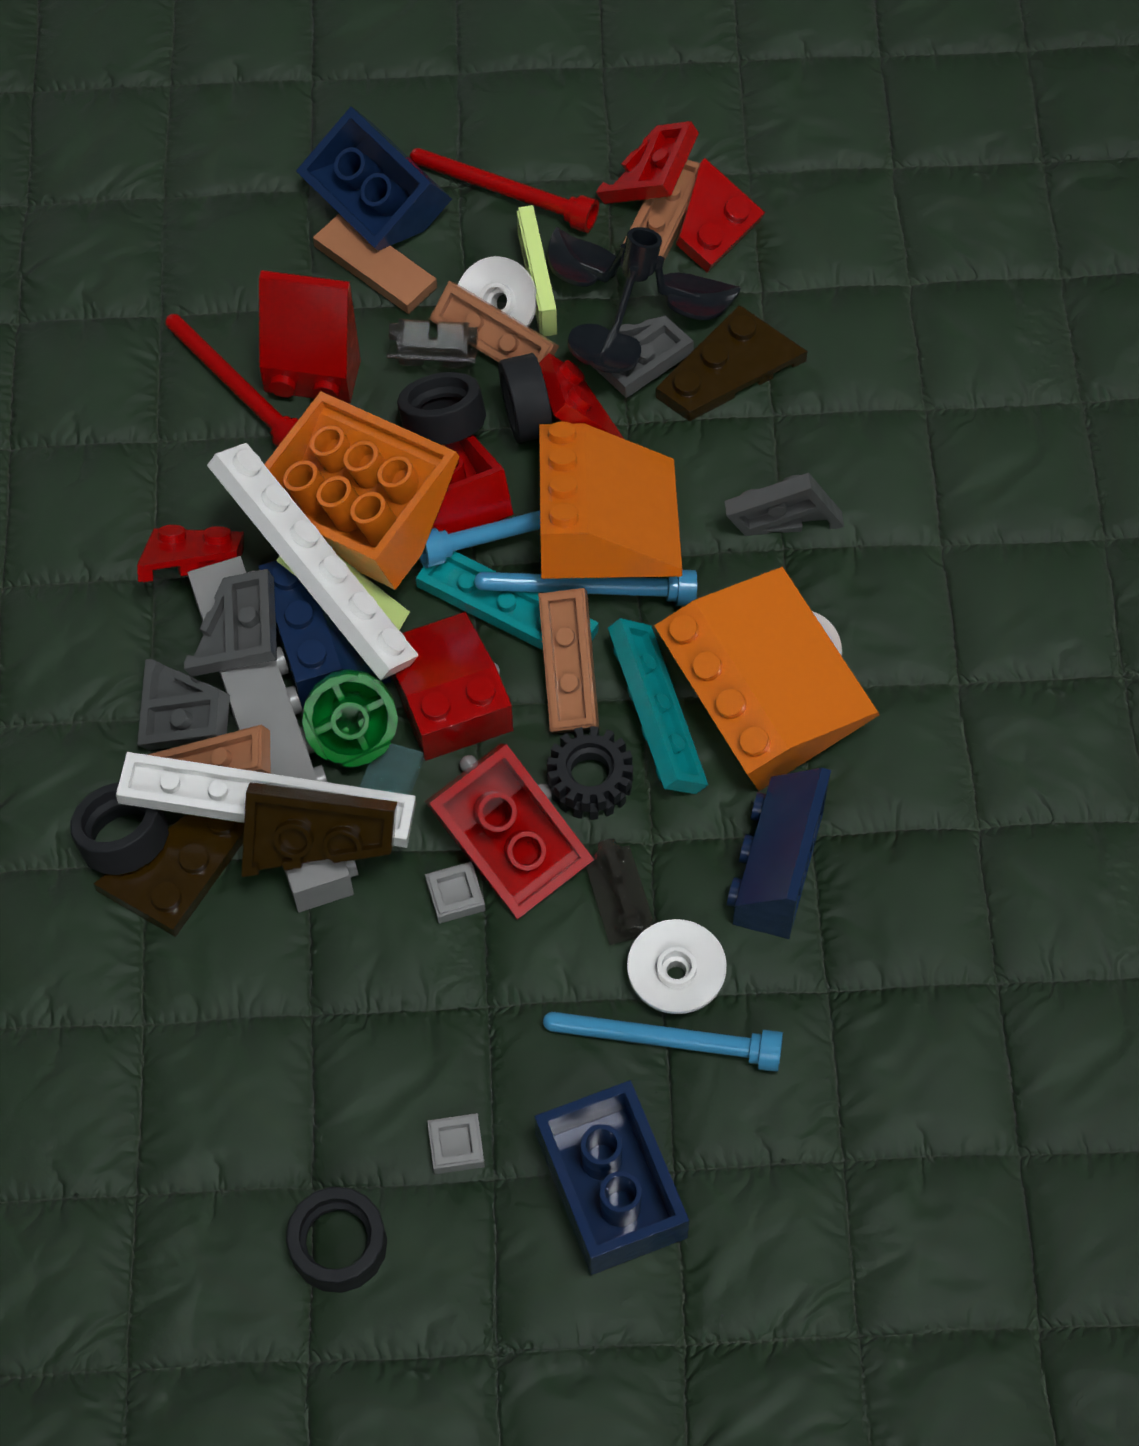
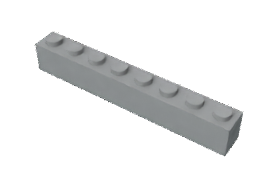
M241 556L187 572L202 622L206 614L214 606V596L222 579L246 573ZM281 646L277 647V660L219 671L225 692L230 695L229 704L238 731L261 724L270 730L271 774L327 782L322 765L314 768L312 766L309 754L315 751L307 742L303 726L299 727L295 714L303 712L294 685L285 687L282 675L288 674L289 670ZM326 859L303 863L302 868L285 870L298 913L354 895L351 877L359 875L355 860L333 863L331 860Z

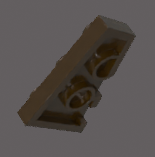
M739 305L656 387V398L690 422L734 399L735 393L756 382L761 385L773 379L774 373L789 365L794 368L806 362L808 351Z
M250 782L246 790L242 877L258 875L261 869L283 866L284 871L302 868L303 863L326 859L331 860L333 863L390 855L394 846L397 801Z
M187 814L168 828L169 835L165 845L151 862L136 871L120 875L105 874L93 883L94 887L100 894L176 937L242 846L244 823Z

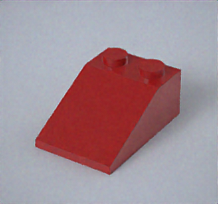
M261 270L259 275V367L264 392H270L280 397L299 396L315 399L319 392L322 391L346 403H351L361 357L350 282Z
M474 435L462 441L443 445L456 451L459 455V460L432 528H437L438 531L446 530L449 534L496 522L514 515L504 468Z
M466 612L402 633L419 656L409 667L391 676L425 761L514 731L512 704L497 668Z
M500 743L424 801L516 919L527 913L594 860L507 744Z

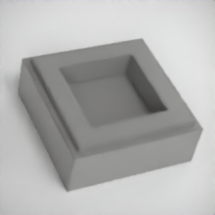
M472 861L425 874L439 924L486 911Z
M478 1113L427 1120L434 1174L485 1167Z

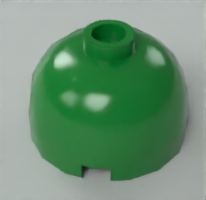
M351 669L330 673L315 684L305 700L302 718L306 740L316 754L325 760L329 759L335 763H342V766L356 767L371 763L384 754L395 736L398 723V713L394 697L383 682L367 672Z

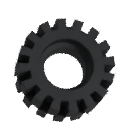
M590 726V735H584L583 728L579 727L574 729V738L571 739L566 732L560 737V746L554 743L551 748V757H548L547 777L552 799L554 802L560 800L561 810L567 813L571 807L574 811V817L582 819L583 811L590 812V820L598 819V811L604 810L606 817L614 814L615 804L621 809L626 803V795L630 796L633 781V757L630 750L626 751L625 741L620 738L615 742L614 732L608 729L604 736H600L599 727ZM596 760L602 762L607 767L609 775L600 785L584 786L574 780L572 776L573 768L581 761Z

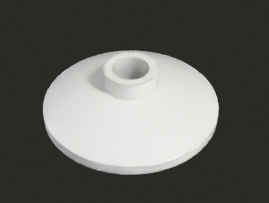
M487 257L470 266L461 277L458 285L498 308L497 299L504 294L507 298V303L501 311L529 327L537 307L536 287L531 275L521 264L506 257Z
M680 919L661 921L645 929L631 946L627 961L629 981L638 997L650 1007L670 1014L690 1013L708 1005L720 992L725 981L727 967L724 950L717 938L703 926ZM673 967H679L686 974L681 979H673L667 972Z

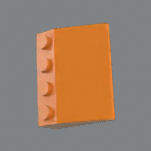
M320 391L264 465L289 493L290 497L310 522L316 526L319 533L338 556L361 574L396 590L423 553L459 460V455L452 449Z
M561 421L553 424H539L541 579L681 577L682 558L674 459L585 423L571 424Z
M783 566L695 599L654 625L758 791L769 785L771 777L791 772L880 716Z

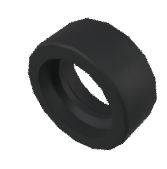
M534 353L500 360L498 363L500 386L514 438L518 443L538 439L539 424H553L548 392L538 359Z
M446 372L422 377L406 386L400 392L397 400L402 427L440 445L462 441L475 434L484 425L486 418L482 392L477 380L463 373Z
M119 782L102 786L87 795L76 807L70 820L71 836L80 854L90 868L102 874L120 875L138 870L151 862L159 854L169 835L168 821L162 810L118 804L116 792ZM129 814L144 815L142 823L124 838L111 842L95 841L98 832L117 817Z
M328 1187L313 1192L297 1205L288 1221L286 1242L293 1265L306 1283L322 1291L343 1293L363 1286L376 1275L386 1256L387 1235L380 1211L366 1195L352 1188ZM335 1210L348 1211L358 1216L365 1225L368 1234L367 1246L361 1258L351 1266L341 1269H329L316 1263L310 1256L306 1245L307 1234L313 1222L321 1215Z

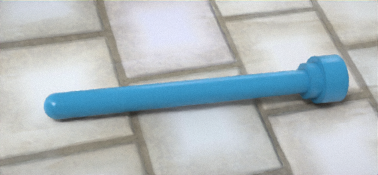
M540 510L449 534L446 530L438 531L437 528H432L419 559L422 565L428 568L445 563L446 558L452 557L453 551L539 530Z
M682 570L681 577L541 579V574L480 572L474 579L475 586L479 590L547 593L585 588L587 594L666 597V601L674 602L675 606L682 607L697 599L696 570Z
M549 1012L543 1018L545 1029L551 1032L749 1058V1063L758 1064L759 1070L779 1071L783 1032L763 1029L762 1034L752 1033V1038L559 1012Z

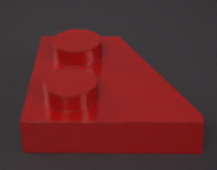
M692 121L657 125L643 139L642 144L632 151L621 163L625 169L621 177L612 185L603 182L598 187L596 193L602 202L609 204L670 197L699 134Z
M704 158L696 171V179L687 203L685 218L680 228L676 245L708 273L761 221L765 212Z
M548 353L539 362L545 380L553 415L563 422L571 424L585 423L624 439L585 382V376L573 362L566 360L563 363Z
M174 524L154 528L137 564L138 582L153 581V570L178 566L180 576H186L189 571L242 556L244 551V532L231 531L229 528L222 526L209 527L205 530H186L183 526Z

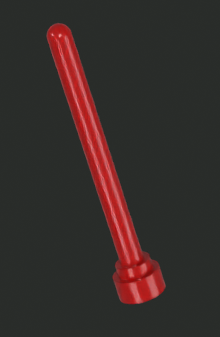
M415 148L410 153V159L418 166L563 215L564 221L569 222L571 228L589 233L596 222L599 212V201L584 195H580L578 198L572 196L570 199H566L421 148Z
M174 313L168 315L165 320L166 327L271 429L270 434L273 437V444L278 447L299 419L289 416L283 417L183 318Z

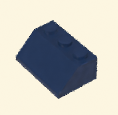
M350 106L296 170L308 184L378 251L424 232L452 200L443 189L379 128L352 106Z
M278 561L258 566L259 570L268 569L274 577L276 630L302 709L314 685L330 673L351 669L367 672L379 679L294 574L278 563ZM389 676L381 681L383 684L390 683L391 677Z
M816 768L773 776L770 778L767 793L757 792L751 820L758 821L755 836L745 835L739 857V862L746 864L743 879L733 878L727 900V906L735 907L733 925L790 939L824 813L831 774L830 769Z

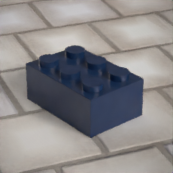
M631 1080L534 1116L537 1140L591 1275L688 1238L689 1218Z

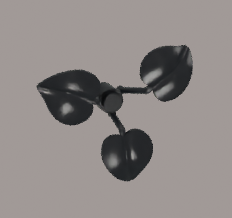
M556 227L547 251L548 264L552 272L561 280L576 286L589 287L595 284L597 280L606 283L617 274L619 266L623 269V274L627 280L611 330L598 324H582L571 330L567 341L570 352L579 361L608 373H621L632 369L638 363L641 356L640 342L632 336L618 333L634 282L647 280L655 271L658 293L668 296L667 305L678 314L697 320L714 319L724 313L738 297L741 286H734L686 273H669L664 275L662 267L665 258L659 256L662 238L654 230L644 227H636L628 231L626 242L621 244L617 256L601 246L572 237L559 227Z

